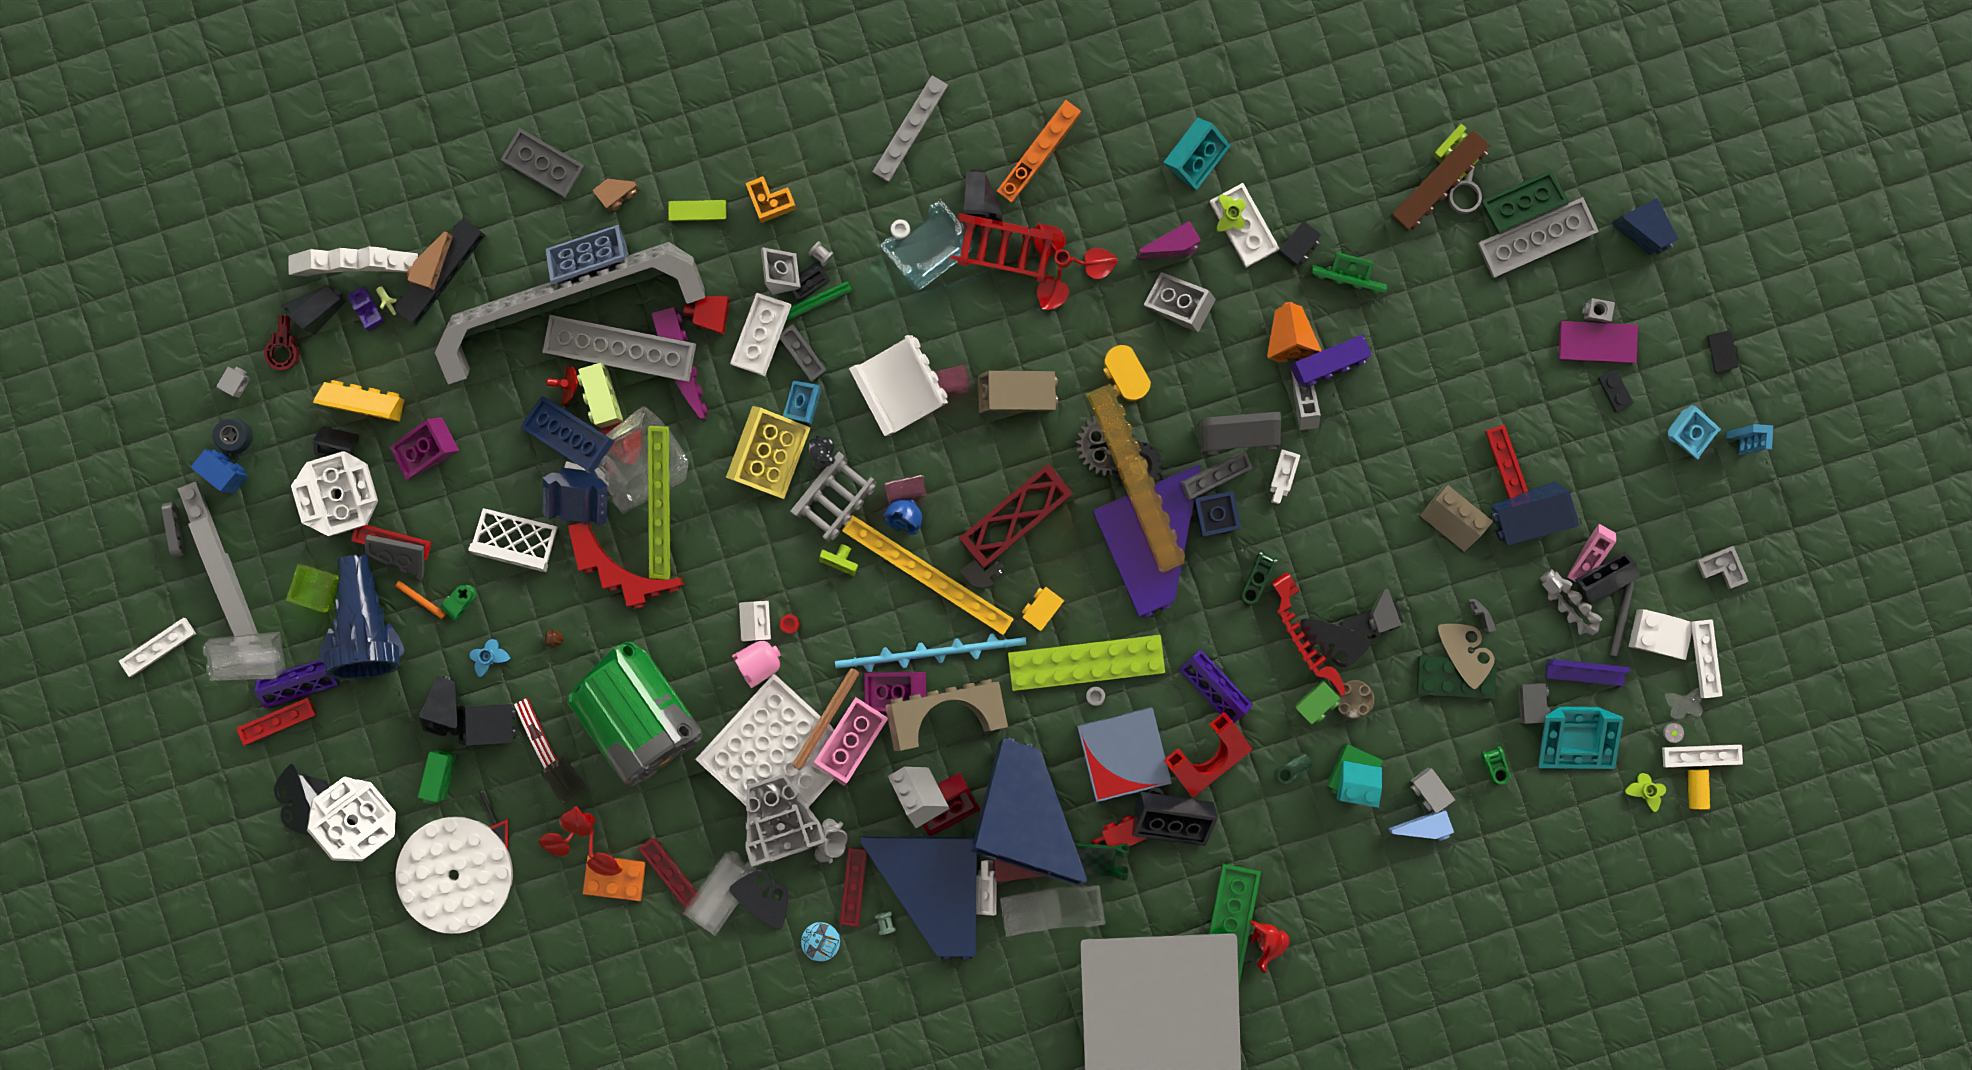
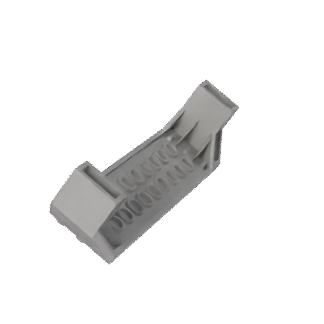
M670 242L628 255L626 260L554 284L548 282L452 315L435 351L447 383L451 384L466 379L470 371V366L460 345L467 329L650 267L677 278L687 304L705 298V288L694 258Z

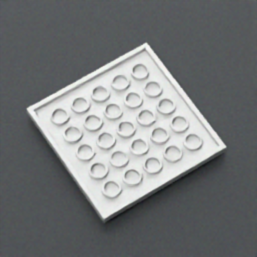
M773 674L695 760L745 806L748 785L785 774L809 807L834 780L812 766L835 729L829 724L802 769L797 770L792 766L794 760L821 716L778 676Z

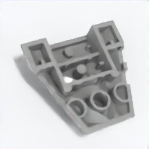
M785 774L747 786L746 851L751 867L773 862L826 842L820 822Z

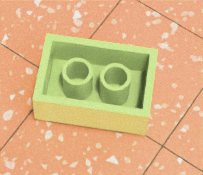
M597 363L578 369L580 375H577L580 386H583L585 390L583 399L585 404H588L591 411L588 412L591 423L600 428H605L623 422L608 368L602 363Z

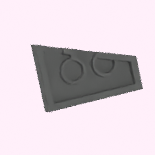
M367 535L365 538V555L385 564L391 563L399 567V571L404 573L408 571L416 575V579L423 580L424 546Z

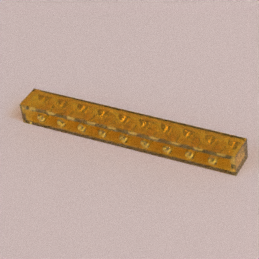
M1106 384L1087 392L1086 395L1159 571L1166 572L1184 564L1183 558H1185V554L1176 543L1178 537L1174 529L1171 530L1169 526L1170 518L1167 512H1164L1162 509L1163 501L1161 496L1156 494L1154 490L1156 486L1154 479L1147 473V462L1144 458H1141L1139 453L1141 451L1140 445L1132 437L1133 429L1131 424L1125 420L1124 415H1126L1123 405H1119L1117 401L1118 393L1116 388L1111 386V384Z

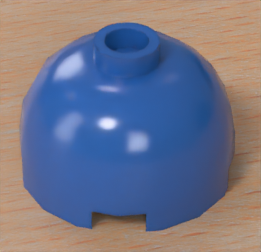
M911 499L894 501L888 506L883 517H886L885 523L896 531H899L900 528L906 530L908 535L917 534L921 527L922 513Z

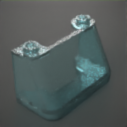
M941 199L930 205L927 213L930 219L911 232L906 238L901 241L896 237L887 238L880 245L884 253L914 290L923 288L956 263L957 260L950 259L951 255L960 257L966 228ZM972 239L969 252L971 251L974 245Z

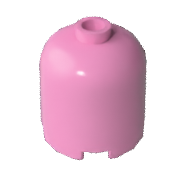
M758 641L732 655L750 688L775 674L780 667L778 658L781 656L776 646L772 647L766 641Z

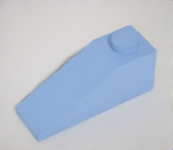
M1444 809L1437 814L1432 812L1388 828L1392 834L1431 839L1438 838L1439 841L1449 838V834L1454 833L1447 812Z

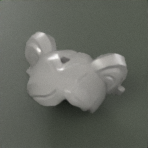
M826 819L821 824L826 842L818 845L815 849L814 855L819 862H829L830 864L833 862V858H837L844 853L848 837L841 829L843 826L842 822L837 824L833 819Z

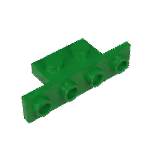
M1336 252L1331 270L1312 265V274H1315L1314 276L1319 279L1330 278L1335 283H1349L1354 288H1368L1371 292L1377 294L1387 292L1386 284L1369 280L1374 265L1373 261Z

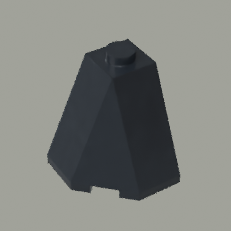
M971 169V172H966L964 214L1002 222V213L986 173L980 169Z
M326 285L286 302L281 307L283 310L289 311L287 315L303 330L316 334L346 301L342 298L343 293L336 287L332 289Z
M436 676L419 715L423 731L438 736H446L450 732L452 736L458 735L457 687L452 678Z

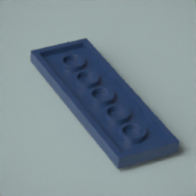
M543 396L521 425L523 430L592 474L615 442Z

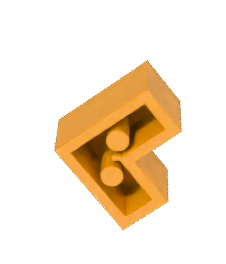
M764 177L746 183L761 223L797 210L788 187L771 194Z

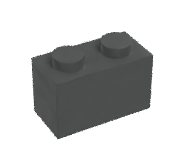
M1544 683L1518 684L1520 723H1544L1545 716L1550 713V708L1547 706V699L1549 698L1548 687Z

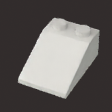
M1636 610L1629 647L1686 660L1692 634L1691 622L1649 610Z

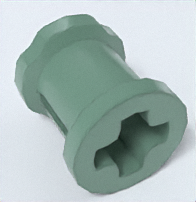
M891 911L875 915L880 928L879 935L896 931L890 917L892 915Z

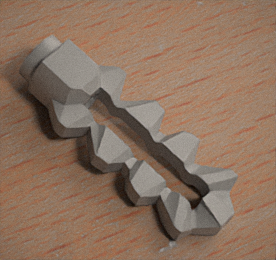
M1552 569L1547 571L1540 580L1548 591V599L1550 601L1559 599L1558 610L1561 613L1568 611L1567 620L1569 623L1577 622L1580 635L1583 633L1591 635L1597 633L1602 618L1598 614L1590 612L1592 606L1581 601L1582 595L1579 592L1570 590L1572 587L1570 581L1563 579L1557 571L1554 572ZM1562 590L1568 594V597L1578 606L1579 610L1587 616L1591 622L1590 625L1585 624L1583 619L1567 604L1563 596L1559 594Z

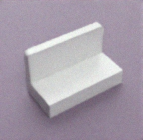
M769 601L739 603L741 640L771 639Z

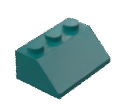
M1197 118L1163 163L1174 175L1197 191L1231 145L1212 123Z

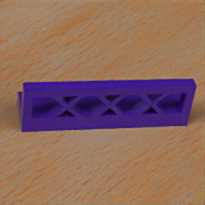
M1201 649L1179 668L1182 674L1220 714L1225 712L1234 723L1252 707V703ZM1191 664L1196 670V674L1191 673L1186 667ZM1201 680L1207 681L1209 688H1205L1201 684ZM1214 694L1220 695L1223 702H1218L1214 698ZM1227 708L1233 709L1237 715L1232 717L1227 712Z
M1547 659L1545 678L1624 686L1625 673H1630V667Z
M317 660L256 679L255 693L264 708L338 686V680L329 676L331 681H319L320 678L326 677L327 674L325 664ZM306 682L313 684L309 688L301 687V685ZM287 688L294 690V692L290 694L284 693L282 691ZM272 694L276 697L271 700H266L264 695Z

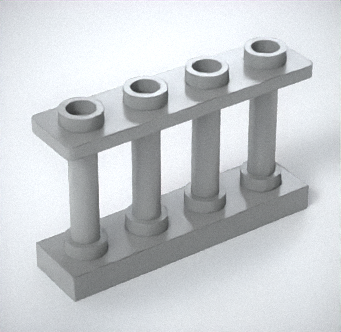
M840 452L835 455L836 461L834 464L827 466L791 510L798 518L806 516L826 533L823 535V538L828 542L831 539L834 540L839 535V529L843 524L846 525L851 520V514L855 509L859 510L864 503L863 499L874 492L877 483L873 478H870L868 481L864 480L849 468L846 463L848 459ZM838 471H842L862 487L856 496L852 495L835 481L834 476ZM826 486H830L850 502L844 511L840 510L823 496L822 491ZM814 501L820 502L838 517L832 526L828 525L810 510V506Z

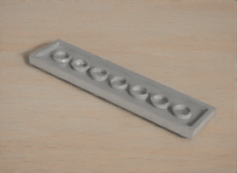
M550 315L543 353L593 363H602L603 365L689 382L696 344Z

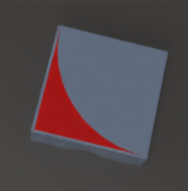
M1152 707L1109 719L1077 725L1096 802L1172 783L1168 766L1163 761L1165 755Z

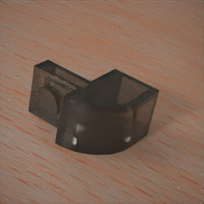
M975 559L961 569L960 572L971 585L986 588L994 584L990 579L991 576L996 578L1004 572L1002 570L1004 565L999 560L984 571Z

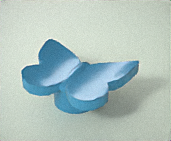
M488 640L484 649H474L470 652V658L476 662L474 667L477 676L480 678L486 674L493 663H503L511 659L505 650L498 649L499 643L497 640Z

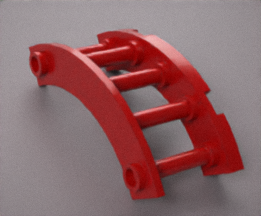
M959 213L958 221L965 222L964 226H966L960 257L950 256V259L957 260L958 265L968 266V263L1035 276L1034 280L1046 282V279L1054 280V276L1045 273L1051 244H1054V241L1062 242L1063 234L1030 228V231H1028L1029 227ZM976 225H981L982 233L976 260L970 259L968 254L973 229L976 228ZM992 228L1001 229L1002 233L996 263L984 261L989 232L992 231ZM1012 232L1022 234L1023 238L1017 268L1004 265L1010 235L1012 236ZM1033 237L1043 238L1042 242H1044L1038 272L1025 270L1030 242L1033 240Z

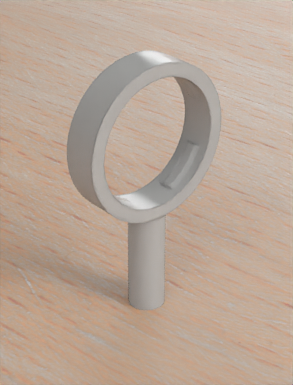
M1474 168L1465 175L1464 181H1461L1455 188L1460 185H1467L1473 188L1477 194L1475 206L1471 209H1461L1453 201L1452 195L1455 188H1451L1448 194L1449 205L1460 214L1473 212L1482 200L1480 188L1472 182Z

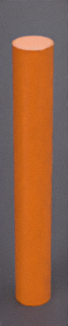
M398 581L395 585L397 589L441 620L447 615L401 581Z

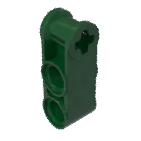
M1263 550L1259 551L1240 593V599L1244 604L1252 605L1259 600L1267 580L1278 561V557L1275 556L1273 558L1265 554ZM1256 573L1262 576L1260 584L1253 580V576ZM1247 591L1254 593L1253 601L1246 599L1245 594Z

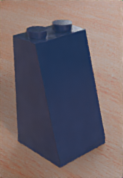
M1556 481L1491 505V518L1498 528L1496 535L1500 541L1502 540L1507 545L1579 526L1570 491Z

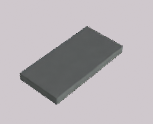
M521 128L518 129L500 159L501 162L566 200L586 168L583 164Z

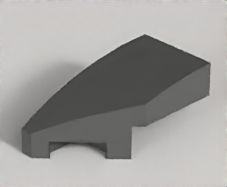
M1475 598L1469 599L1472 615L1480 614L1484 632L1496 631L1495 624L1488 610Z

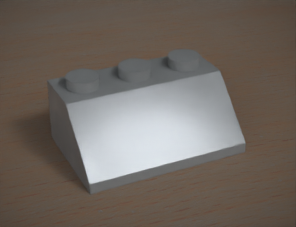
M904 766L888 776L908 818L915 828L950 809L929 768Z

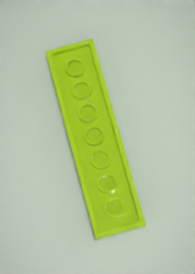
M1161 635L1008 653L1012 691L1165 673Z

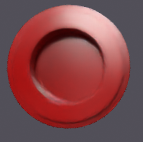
M785 615L780 620V628L783 632L792 634L798 630L799 620L794 615Z

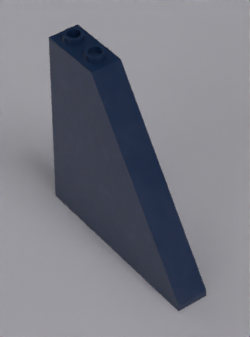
M1003 738L997 748L971 852L1081 887L1086 883L1087 877L1041 751L1036 749L1034 745L1021 744L1013 738Z
M862 836L860 838L861 844L936 956H941V959H952V956H960V959L970 960L972 956H976L977 853L971 852L974 837Z

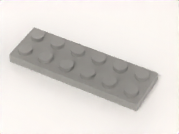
M1582 197L1502 234H1497L1481 241L1477 245L1492 278H1495L1599 231Z

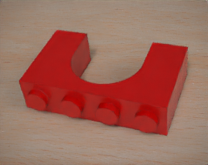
M1225 712L1209 724L1219 738V748L1213 758L1202 764L1190 763L1178 748L1163 760L1192 798L1253 750Z

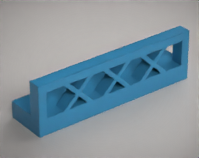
M1752 424L1726 431V439L1739 440V455L1772 449L1773 425Z

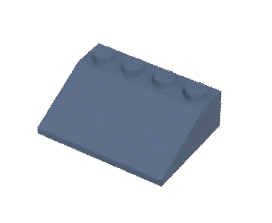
M619 225L547 248L546 255L550 282L554 284L626 260L628 250Z

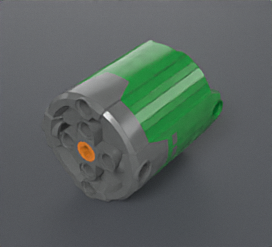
M628 641L613 648L571 690V694L567 699V704L623 785L636 786L644 782L680 754H685L701 740L702 730L647 651L639 648L634 642Z

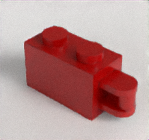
M1130 814L1121 818L1122 822L1115 824L1111 822L1103 826L1104 830H1101L1103 836L1092 840L1091 843L1101 845L1099 841L1105 839L1106 844L1109 846L1120 844L1131 846L1147 838L1132 835L1134 817Z

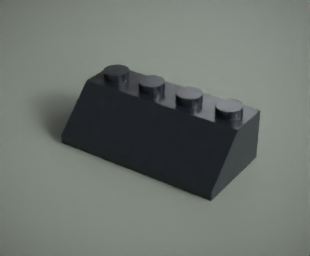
M1141 792L1135 805L1132 835L1206 846L1218 819L1214 802Z

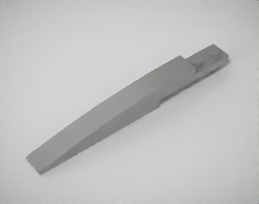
M195 481L178 488L190 520L188 525L248 667L268 661L229 555L224 552L199 482Z

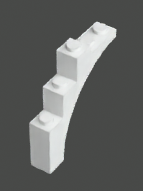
M371 246L359 250L338 248L331 251L310 249L289 255V275L307 277L316 274L349 271L407 273L409 267L418 258V253L387 250V248Z

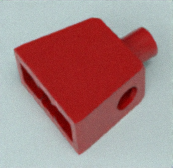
M705 296V298L697 300L695 305L685 304L683 315L693 316V324L695 326L724 335L730 299L727 296Z

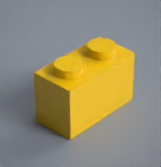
M1047 587L1044 589L1039 588L1033 596L1036 600L1032 605L1028 603L1022 611L1024 613L1022 618L1039 631L1045 627L1064 602L1063 599Z

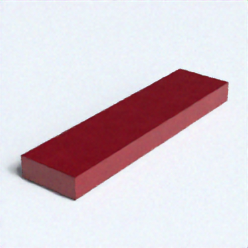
M654 836L638 848L639 852L685 909L701 897Z
M848 848L839 925L859 927L867 851L865 849Z

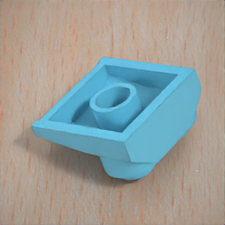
M1691 405L1683 410L1668 430V438L1698 460L1721 429L1696 406Z

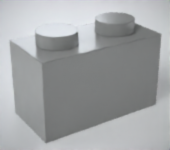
M1428 767L1410 780L1413 785L1411 789L1417 796L1420 795L1423 798L1424 802L1422 804L1429 812L1432 811L1437 814L1455 801L1432 768Z

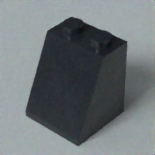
M512 704L458 706L459 744L468 746L513 743V739L516 738V729L513 727L515 708H512Z

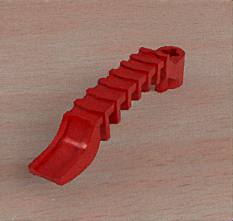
M1286 572L1272 581L1273 586L1281 597L1280 609L1277 613L1281 615V621L1287 627L1286 631L1291 635V640L1296 644L1299 653L1303 655V660L1308 663L1309 669L1314 671L1317 677H1324L1330 680L1342 696L1345 694V688L1338 672L1328 666L1318 671L1317 667L1327 661V659L1322 655L1315 662H1312L1311 659L1318 652L1316 649H1313L1306 653L1305 649L1310 647L1311 644L1308 640L1301 644L1299 640L1306 637L1303 631L1297 635L1294 632L1301 627L1298 621L1292 625L1289 622L1296 618L1294 612L1290 613L1288 611L1292 608L1290 597L1300 591L1290 574Z

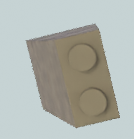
M987 371L978 375L979 413L1050 412L1056 410L1058 397L1055 394V388L1057 387L1058 380L1055 376V371Z

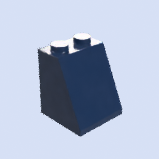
M1657 198L1612 222L1615 228L1648 254L1656 252L1658 255L1673 247V242L1678 240Z

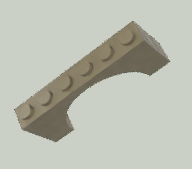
M992 679L980 681L981 685L977 686L974 683L964 684L963 689L957 690L955 686L945 688L944 693H939L936 690L927 692L928 696L921 697V694L909 696L910 700L903 701V698L891 700L892 704H887L885 707L894 751L919 747L918 733L924 716L931 708L943 701H956L970 708L978 717L983 731L1008 727L999 682H992Z

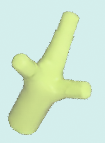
M382 286L378 287L376 291L382 300L380 308L383 309L386 305L392 314L396 315L397 313L392 303H396L397 299L390 298Z

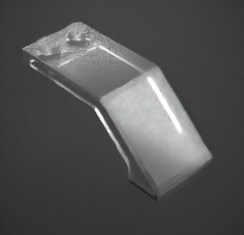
M1099 885L1059 887L1000 897L1006 937L1060 927H1092L1105 924Z

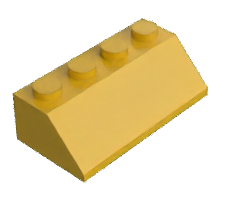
M331 380V383L324 382L314 398L313 403L325 407L400 422L405 400L400 398L397 393L387 392V395L380 394L381 390L369 388L368 391L361 390L362 386L350 384V387H345L343 382Z

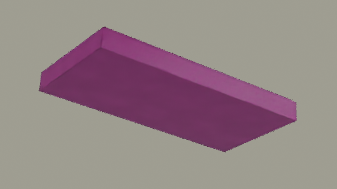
M1561 321L1558 360L1635 364L1637 363L1638 325Z

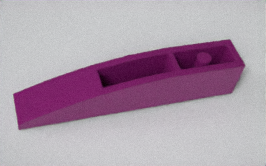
M672 307L652 313L658 336L688 341L685 329L682 330L680 323L683 322L680 311L677 312ZM693 366L689 382L678 379L674 380L700 419L706 420L708 410L706 404L701 401L700 396H703L701 385L696 383L695 378L698 377L696 367Z

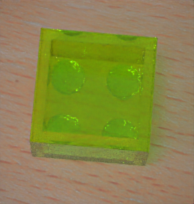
M298 564L286 601L320 612H330L338 588L339 576L306 564Z

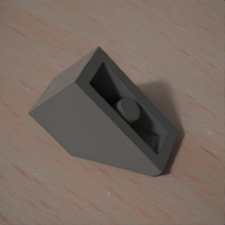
M1388 588L1380 591L1370 612L1371 619H1369V624L1376 633L1401 626Z

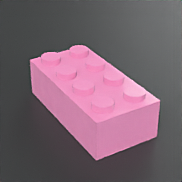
M855 697L812 766L845 786L888 718Z

